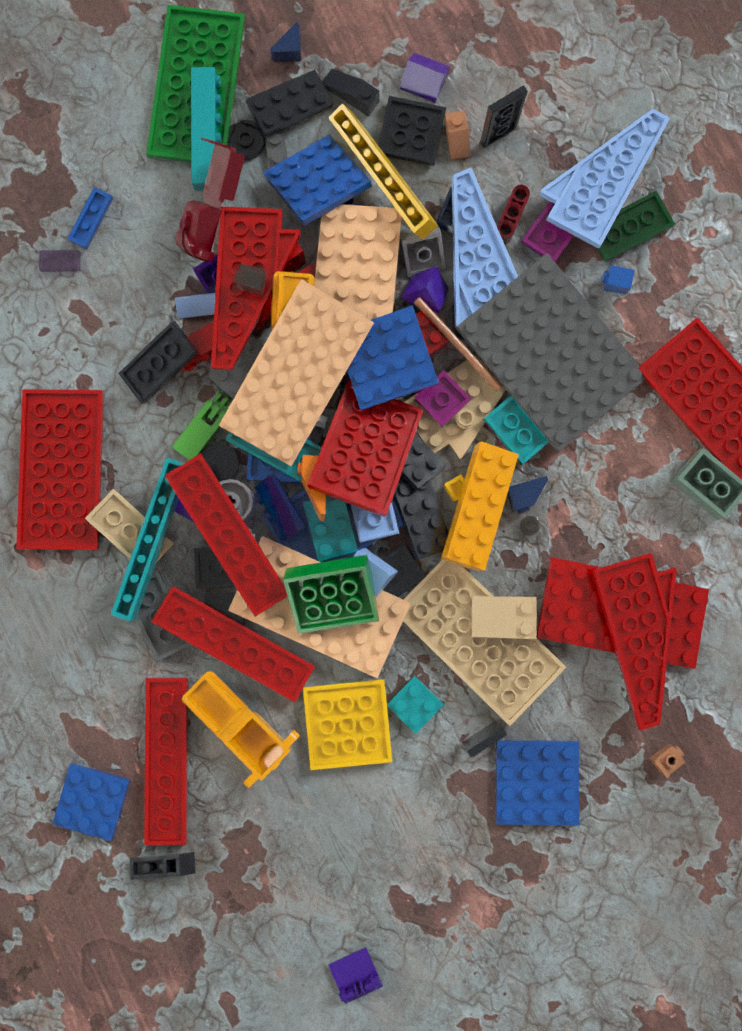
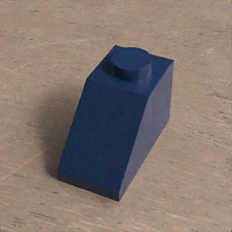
M547 476L509 487L507 496L512 512L518 511V514L530 511L529 507L536 503L548 481Z

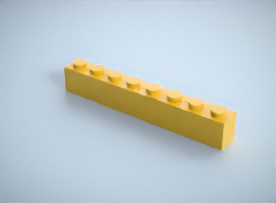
M342 103L328 118L414 234L424 240L438 227V224L355 114Z

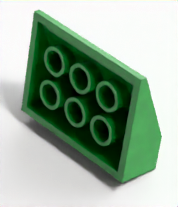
M367 555L286 569L283 581L298 634L379 621L372 572Z

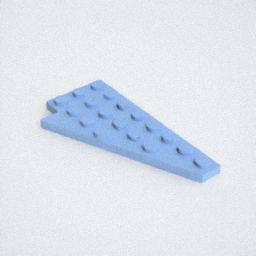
M655 109L650 110L544 187L539 196L555 204L546 220L599 249L670 118Z
M472 168L452 176L455 329L461 322L518 277Z

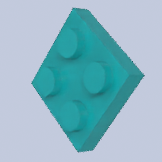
M415 675L387 703V706L415 734L444 705Z

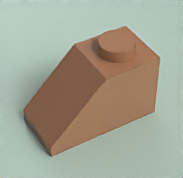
M465 110L446 113L444 128L451 161L470 158L469 129Z

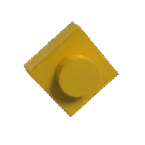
M461 474L443 485L452 502L460 497L464 478Z

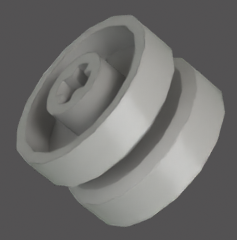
M228 479L219 482L229 499L236 501V504L233 505L243 521L247 522L254 514L256 507L255 496L250 488L238 480Z

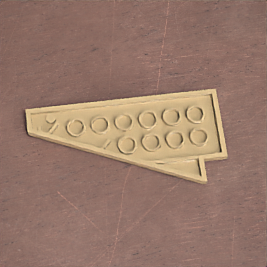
M475 354L474 356H475V357L482 363V365L493 375V373H492V372L489 370V368L484 364V362L480 359V357H479L477 354ZM468 360L447 374L471 398V401L462 408L472 410L476 416L475 424L471 428H460L456 424V415L441 427L414 399L419 393L405 401V403L423 410L416 433L436 454L449 445L459 460L462 459L484 425L483 418L493 411L506 390L502 386L498 391H495Z

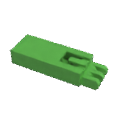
M218 392L212 401L208 399L172 446V448L188 460H191L200 453L202 454L222 428L219 424L231 405L230 403L226 406L230 400L227 396L221 402L219 401L223 396L222 392ZM215 415H219L212 426L205 422L207 418L213 421Z

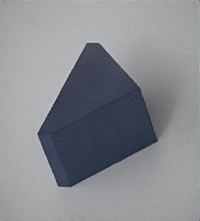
M296 22L270 49L271 59L274 62L302 61L299 23Z

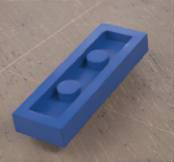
M94 187L67 239L84 249H88L113 200V196Z

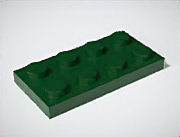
M657 190L623 207L619 211L599 249L596 248L604 263L675 226V222Z

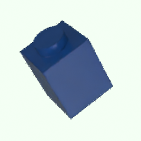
M611 265L607 271H604L602 276L603 290L626 295L631 289L635 270Z

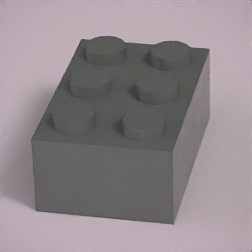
M250 335L233 371L213 370L208 375L209 379L233 400L264 345L253 335Z

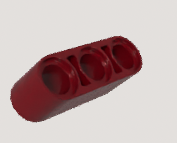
M522 184L514 187L497 226L504 244L511 241L530 196L529 188ZM521 194L524 199L520 200L515 195ZM508 212H514L517 216L510 217ZM500 230H507L509 235H503Z

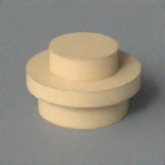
M470 409L460 410L455 418L456 424L462 429L471 428L476 421L474 412Z

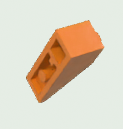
M303 455L302 463H298V475H302V484L320 522H325L326 494L307 488L318 456Z

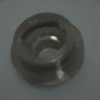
M526 516L520 521V530L524 535L533 536L540 529L539 520L534 516ZM528 522L533 523V529L527 528Z
M384 538L377 539L372 543L370 551L377 557L383 558L389 554L390 544Z

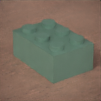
M704 448L697 450L671 480L675 486L716 520L725 519L742 499V479Z

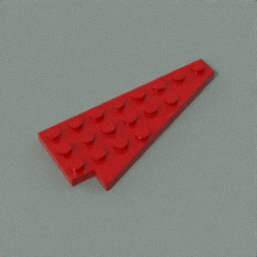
M221 206L211 357L212 370L233 371L272 294L273 275L278 271L283 272L301 236L300 230L282 229V209Z
M652 553L592 570L639 730L651 728L661 723L677 572L676 567L657 572Z

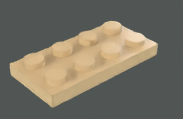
M112 489L85 519L130 559L145 516L115 489ZM167 536L164 539L157 561L174 544Z

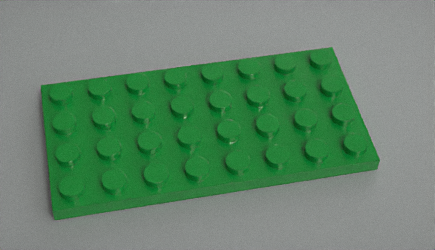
M175 5L167 6L146 151L147 157L191 162V67H215L217 75L221 76V88H218V94L221 95V107H218V113H221L222 124L218 126V132H221L222 144L228 145L245 25L244 13Z

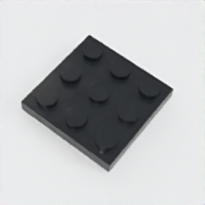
M389 96L378 146L386 157L434 166L446 107Z

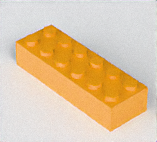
M482 441L474 445L441 560L477 572L485 571L519 454Z

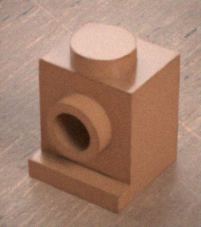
M670 744L665 745L649 758L661 775L666 778L670 777L671 773L685 763L682 758L685 756L678 746L673 747ZM670 757H673L674 760L671 763H668V759Z

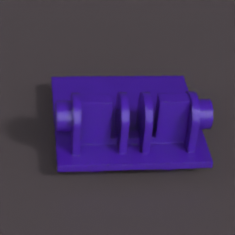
M366 947L328 964L340 991L339 997L345 1004L383 987Z

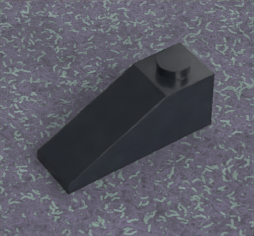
M331 68L322 81L325 89L367 117L370 116L379 103V90L363 79Z
M194 852L130 858V880L195 874Z

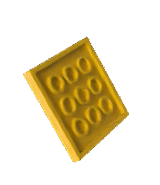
M384 679L303 687L311 770L392 762Z

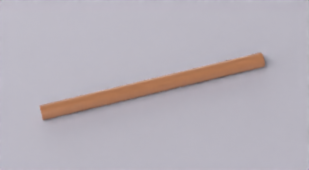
M419 297L414 302L415 305L495 391H498L502 385Z

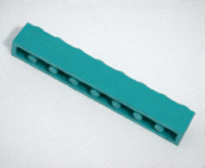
M166 457L110 615L127 621H134L138 616L179 500L165 475L184 463Z

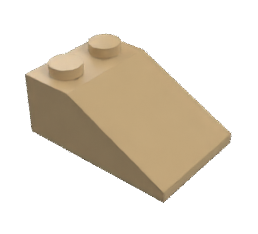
M472 596L471 637L536 639L537 597Z

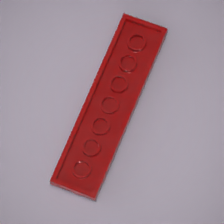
M200 453L166 474V479L254 617L286 598L285 585L202 454Z
M174 586L171 587L151 621L293 702H296L315 668L314 665Z
M188 677L146 678L144 845L187 844L188 706L182 701V697L188 691Z

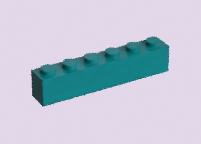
M191 67V179L195 191L204 190L215 144L203 141L201 138L222 143L221 132H218V126L222 124L221 113H218V107H221V95L218 94V88H221V76L217 75L215 67Z

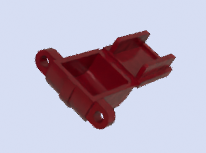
M202 137L201 140L215 144L203 190V195H205L204 201L191 200L186 202L182 219L179 223L180 229L176 232L174 238L176 245L186 254L209 262L213 261L215 254L211 250L222 211L220 210L221 203H224V199L234 200L245 156L236 153V148Z

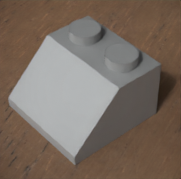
M439 227L432 231L424 240L414 234L411 228L401 231L400 249L407 277H412V275L434 266L438 270L446 269L442 235Z

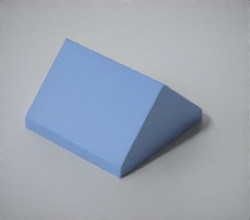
M367 548L358 550L354 557L368 556L375 596L377 597L398 571Z

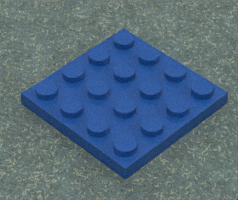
M330 134L263 172L265 179L304 226L372 187L371 180Z
M413 306L371 320L374 324L347 369L361 411L439 384Z
M499 740L496 742V824L579 825V742L553 740Z

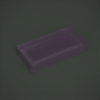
M39 250V270L41 272L80 271L81 252L79 250Z

